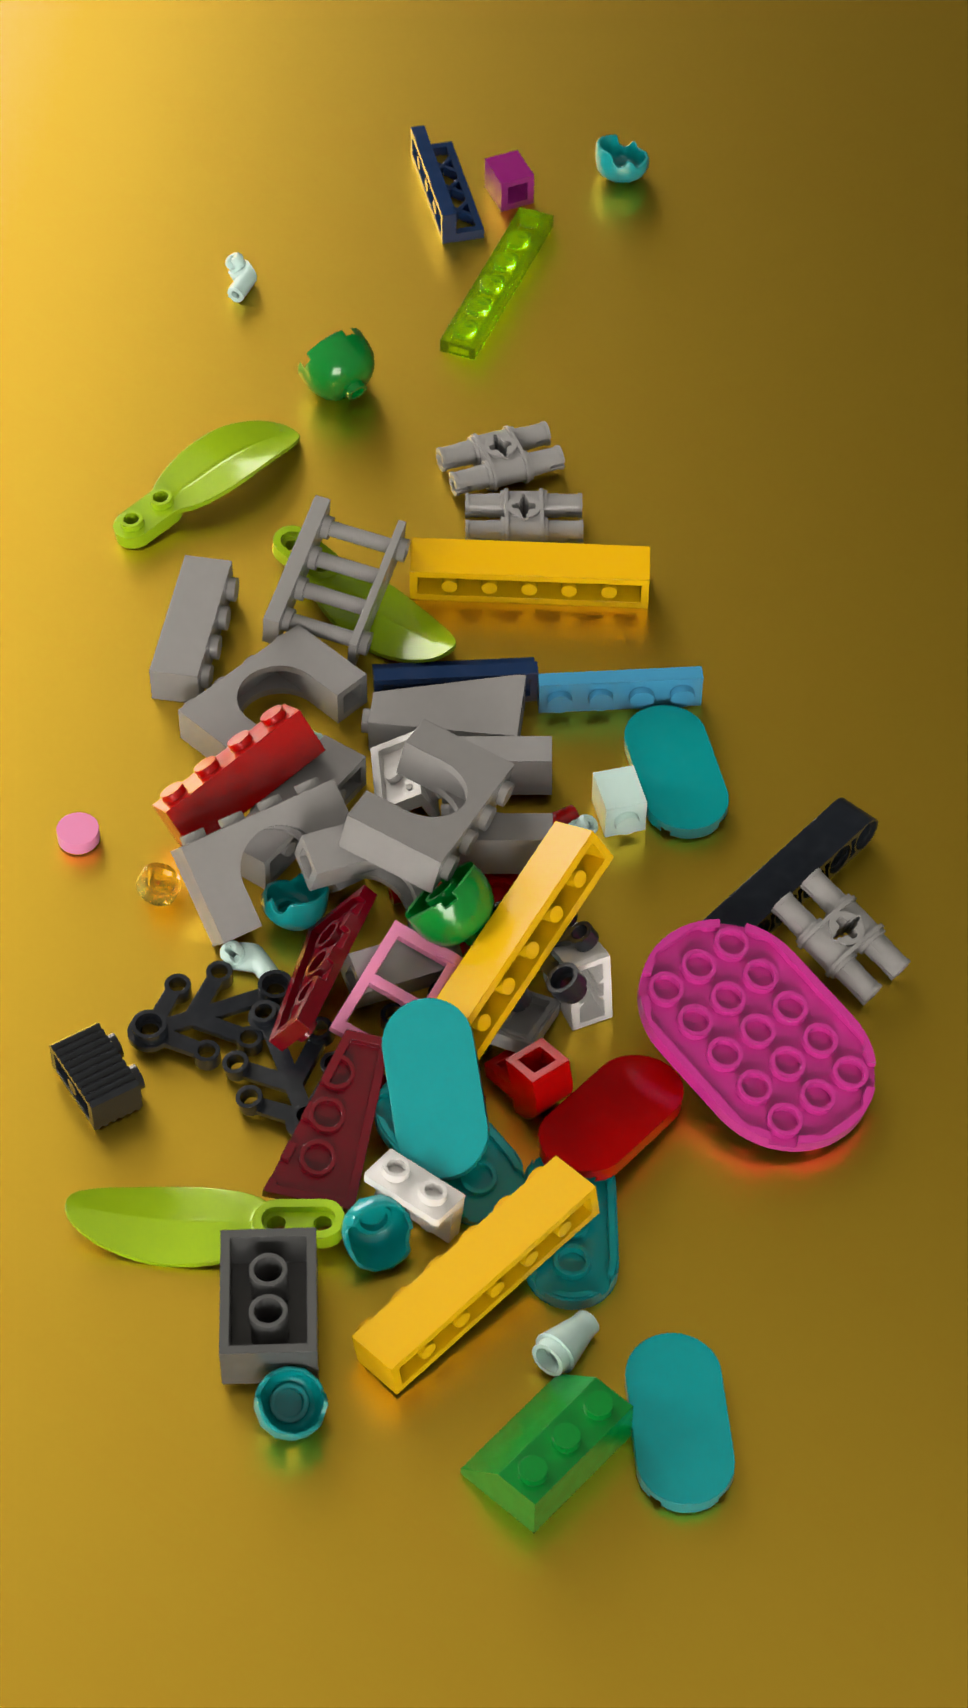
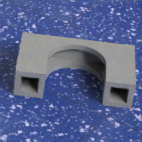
M297 624L286 633L278 635L272 643L257 654L249 656L243 664L229 674L218 678L211 687L197 697L189 699L178 710L180 737L206 758L217 756L228 747L227 742L234 735L244 730L249 731L257 725L243 714L246 707L255 700L271 694H292L302 697L334 721L340 723L367 702V674Z
M423 719L406 740L396 773L439 794L452 806L455 812L439 817L421 816L366 791L347 814L338 846L432 894L442 879L448 881L452 878L460 861L459 856L461 854L469 855L478 838L479 833L477 831L479 829L483 831L488 829L496 814V806L504 807L508 802L515 786L514 783L510 782L515 764Z
M459 736L515 764L510 778V782L515 784L511 795H552V736ZM442 797L441 816L454 813L455 811L452 806ZM496 812L486 831L481 829L477 831L479 833L478 838L469 855L461 854L459 856V864L472 861L484 874H520L552 827L553 813Z
M318 776L294 786L297 795L283 800L280 793L256 803L259 809L257 813L244 817L241 810L218 820L221 829L206 835L204 828H200L179 838L183 846L170 852L212 946L225 944L262 926L241 875L243 852L248 842L258 832L266 829L280 830L300 841L302 835L345 824L349 811L334 779L320 783ZM363 878L330 885V893L346 888L363 880Z
M344 824L301 836L294 854L309 891L352 879H371L392 889L401 899L406 911L419 894L424 891L416 885L339 847ZM407 919V921H408L407 927H409L410 929L414 930L413 927L411 926V923H410L409 920ZM397 940L376 974L404 991L411 993L430 987L432 983L438 980L445 967ZM380 944L348 953L340 971L349 994ZM460 945L446 947L462 957ZM368 987L355 1009L388 1000L389 998Z

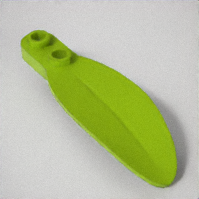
M269 421L233 423L205 434L183 450L166 467L151 492L116 517L113 529L117 542L122 547L128 549H137L147 545L182 518L184 512L198 509L224 496L288 452L299 442L300 435L286 425Z
M294 525L285 526L274 534L273 555L284 566H286L291 554L289 550L293 549L302 527ZM320 543L319 547H322V552L337 556L325 544ZM319 567L316 570L310 569L307 574L310 583L366 600L373 585L372 583ZM388 584L369 631L373 632L369 652L398 662L425 663L439 660L454 651L456 640L449 630L391 584ZM316 601L321 611L333 625L354 631L360 614Z
M206 1187L96 1188L75 1192L67 1198L65 1203L67 1219L83 1236L94 1244L136 1262L175 1268L220 1265L221 1230L273 1229L278 1226H283L284 1228L316 1227L317 1249L329 1248L342 1240L341 1231L345 1216L343 1208L337 1202L330 1199H273L265 1201L260 1197L244 1192ZM323 1226H329L328 1229L318 1230Z

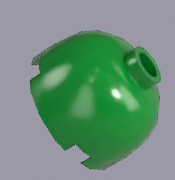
M351 328L353 334L347 336L341 330L326 337L307 353L310 361L305 367L300 362L298 374L316 395L326 400L337 401L345 398L354 400L367 390L366 384L371 379L374 371V354L368 341L357 328Z
M467 861L458 865L451 879L448 881L442 879V883L435 888L432 894L425 890L420 893L405 913V917L409 920L413 929L428 942L442 947H453L462 942L470 946L474 943L493 913L494 895L492 886L484 873L472 861Z

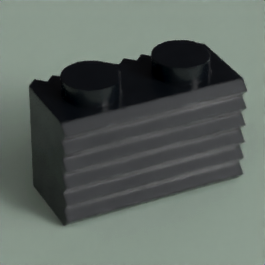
M97 1022L49 1045L53 1068L94 1130H99L102 1126H107L110 1122H116L118 1118H124L126 1114H132L134 1110L141 1109L143 1106L141 1090L145 1088L144 1079L135 1064L127 1066L125 1060L122 1059L124 1053L118 1038L114 1033L106 1035L100 1023Z

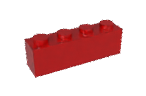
M286 704L282 706L276 705L268 709L260 717V723L249 731L244 730L234 735L227 742L228 747L217 756H209L203 759L194 767L192 775L183 782L177 781L172 783L161 792V798L152 806L180 846H183L179 839L180 837L200 828H204L206 835L221 829L218 820L241 810L244 814L325 751L324 746L299 709Z

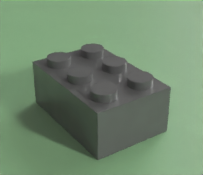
M316 1227L221 1230L219 1359L222 1384L260 1383L268 1373L283 1366L305 1368L319 1379Z

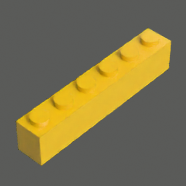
M412 537L409 570L410 599L648 608L650 546Z
M558 821L554 822L436 997V999L444 1000L457 1007L467 1018L473 1030L478 1061L614 858L592 830Z
M558 1156L553 1157L546 1165L535 1168L520 1188L512 1195L501 1198L486 1218L478 1225H472L467 1228L459 1241L444 1255H438L433 1258L425 1271L410 1285L399 1288L392 1296L391 1301L375 1316H369L360 1323L356 1332L351 1336L358 1362L398 1395L600 1213L596 1186Z

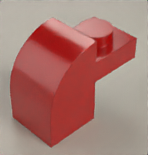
M543 1038L538 1039L517 1053L505 1050L484 1063L486 1077L513 1099L515 1113L525 1119H533L567 1098L573 1091L569 1059Z

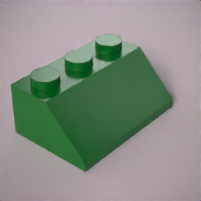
M568 1374L555 1376L460 1469V1474L531 1532L535 1533L631 1436L634 1406L596 1377Z

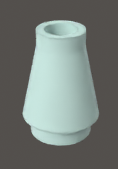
M579 1310L569 1319L538 1335L535 1342L536 1345L532 1349V1356L538 1367L551 1376H559L562 1373L571 1372L592 1337L599 1331V1324L596 1318L588 1311Z

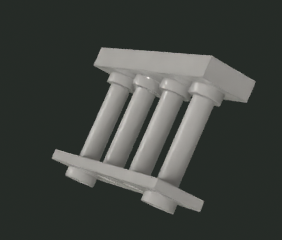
M315 495L264 615L262 641L272 643L278 635L283 634L284 631H289L299 624L316 637L348 646L347 660L356 666L360 654L367 656L373 639V632L369 631L398 561L404 563L407 557L410 539L405 538L406 522L398 520L392 538L336 522L335 517L330 516L331 499ZM330 537L383 552L385 555L378 569L322 552V547H319L322 538L326 540ZM319 567L366 581L373 585L366 600L310 583L307 574L310 569L316 570ZM304 598L360 614L354 631L296 614V609H293L297 600L303 601Z

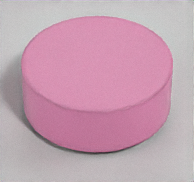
M83 812L71 813L64 816L57 824L58 844L68 853L84 854L90 852L100 841L99 824L90 814Z

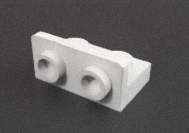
M414 731L370 748L375 795L407 811L421 806L430 817L440 815L438 799L442 797L439 794L396 773L404 744Z
M393 1149L388 1150L365 1171L364 1182L375 1188V1195H386L399 1202L409 1212L411 1220L418 1223L427 1232L435 1234L447 1243L459 1233L466 1196L462 1192Z

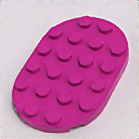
M709 919L693 922L674 930L664 937L650 953L644 965L637 991L638 1011L642 1025L658 1051L726 1126L757 1145L779 1151L802 1152L816 1150L837 1142L852 1131L860 1122L875 1091L874 1067L876 1059L871 1042L855 1017L784 942L771 933L746 923L745 927L732 924H721L720 919Z

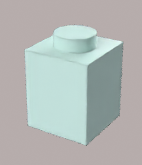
M634 765L593 772L591 800L604 837L628 835L645 830L647 800Z

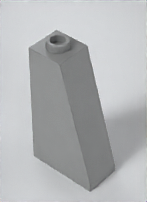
M509 675L373 692L371 709H363L361 732L368 733L369 750L374 746L414 731L423 719L457 736H521L526 699V675Z

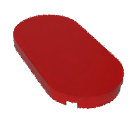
M625 1055L608 1061L542 1121L538 1132V1147L543 1164L546 1165L553 1157L558 1156L584 1178L595 1177V1182L606 1180L616 1175L679 1115L684 1096V1086L680 1076L665 1062L649 1056Z

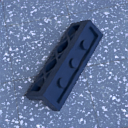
M424 125L411 127V157L442 244L484 238V227L452 141L431 144ZM447 155V159L443 163H439L436 159V156ZM443 175L455 181L451 185H447ZM451 197L463 203L457 208L453 206ZM462 220L472 226L456 229V222Z
M534 657L372 664L374 692L509 675H526L525 702L537 701L539 672L538 663L534 660Z

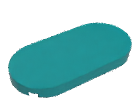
M672 705L651 706L633 715L625 727L624 750L629 766L634 765L646 797V816L650 823L660 831L662 827L670 831L671 836L682 839L700 838L714 832L719 827V823L723 819L725 820L728 813L729 794L708 734L701 720L690 711Z
M417 999L403 1005L391 1016L385 1026L382 1037V1053L397 1146L401 1155L442 1181L454 1180L468 1174L477 1166L476 1163L485 1154L490 1140V1128L475 1038L467 1018L457 1007L441 999Z
M386 1082L379 1092L374 1115L375 1125L378 1134L389 1149H393L401 1154L397 1146ZM490 1122L489 1145L481 1160L476 1163L477 1166L463 1177L444 1181L466 1195L461 1223L466 1225H478L493 1211V1208L501 1198L512 1195L524 1184V1170L520 1157Z
M541 1157L537 1158L534 1162L532 1160L527 1166L524 1174V1183L535 1168L544 1166ZM615 1175L606 1180L596 1182L595 1177L586 1178L596 1186L600 1213L526 1278L534 1294L545 1303L565 1310L585 1309L603 1301L614 1289L619 1272Z
M663 1333L652 1336L641 1342L632 1351L625 1370L627 1402L634 1406L631 1438L637 1479L642 1490L649 1497L652 1495L654 1499L661 1502V1506L679 1513L704 1511L719 1501V1497L724 1495L726 1490L728 1491L733 1482L735 1470V1456L721 1366L713 1351L694 1337L680 1333Z

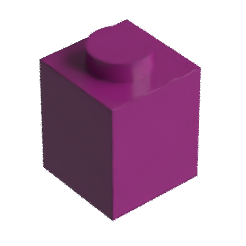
M518 150L485 158V188L501 212L534 203V174Z

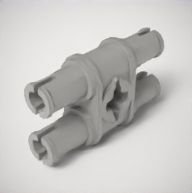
M546 421L515 429L513 426L505 425L501 430L481 435L473 433L467 438V441L436 448V460L441 472L461 466L474 465L471 468L449 472V484L454 496L482 489L495 492L499 487L519 482L527 484L534 479V476L565 468V457L560 445L529 453L526 451L551 444V432Z
M504 488V490H500V493H465V518H500V520L465 519V539L583 544V520H548V518L559 517L582 518V493H547V490H543V488H539V491H508V488Z
M817 868L803 881L800 888L826 913L824 919H816L791 892L782 897L774 905L771 912L797 937L795 941L798 944L797 947L799 949L804 948L826 971L825 975L828 978H837L862 1005H865L883 986L856 960L858 953L861 955L865 953L881 968L891 981L911 961L884 935L886 932L885 926L882 923L877 924L856 902L857 898L854 895L851 896L849 893L845 895L829 880L820 868ZM844 933H847V934H848V935H845L844 937H839L838 939H834L835 937H838L839 935L842 936Z

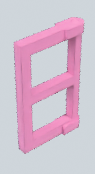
M395 920L332 1022L329 1031L341 1038L346 1029L366 1033L347 1021L368 987L401 1006L418 999L376 974L397 940L445 967L427 998H436L463 958L446 947L426 941L416 931Z

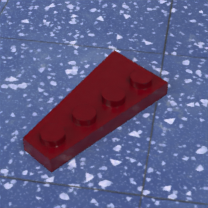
M365 884L309 928L269 1038V1042L280 1051H284L295 1041L300 1043L305 1041L316 1028V1018L377 897V894Z
M346 1029L321 1077L314 1095L309 1100L301 1116L300 1122L282 1152L272 1176L268 1179L262 1196L273 1199H330L337 1202L343 1208L344 1214L355 1204L385 1069L382 1037Z

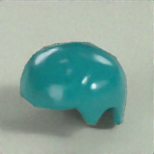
M611 134L600 137L596 142L595 160L597 170L601 176L610 181L619 183L640 179L649 167L647 152L638 148L635 141H632L628 146H623L619 143L618 136Z
M299 873L290 881L277 880L268 883L261 895L262 910L274 924L290 931H303L315 925L325 915L330 889L329 886L309 891L303 874Z
M377 1194L360 1198L343 1218L341 1231L343 1243L349 1256L359 1268L372 1272L392 1269L407 1258L411 1251L410 1232L413 1229V1223L405 1207L389 1196Z
M283 1366L268 1373L260 1382L254 1396V1411L259 1425L274 1438L287 1441L307 1438L322 1426L328 1408V1398L320 1380L302 1367Z

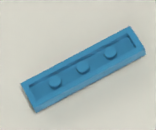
M702 666L538 674V713L645 709L656 705H672L677 707L701 706L704 680Z

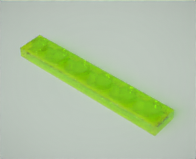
M523 207L518 209L441 337L440 351L475 360L553 228V215Z

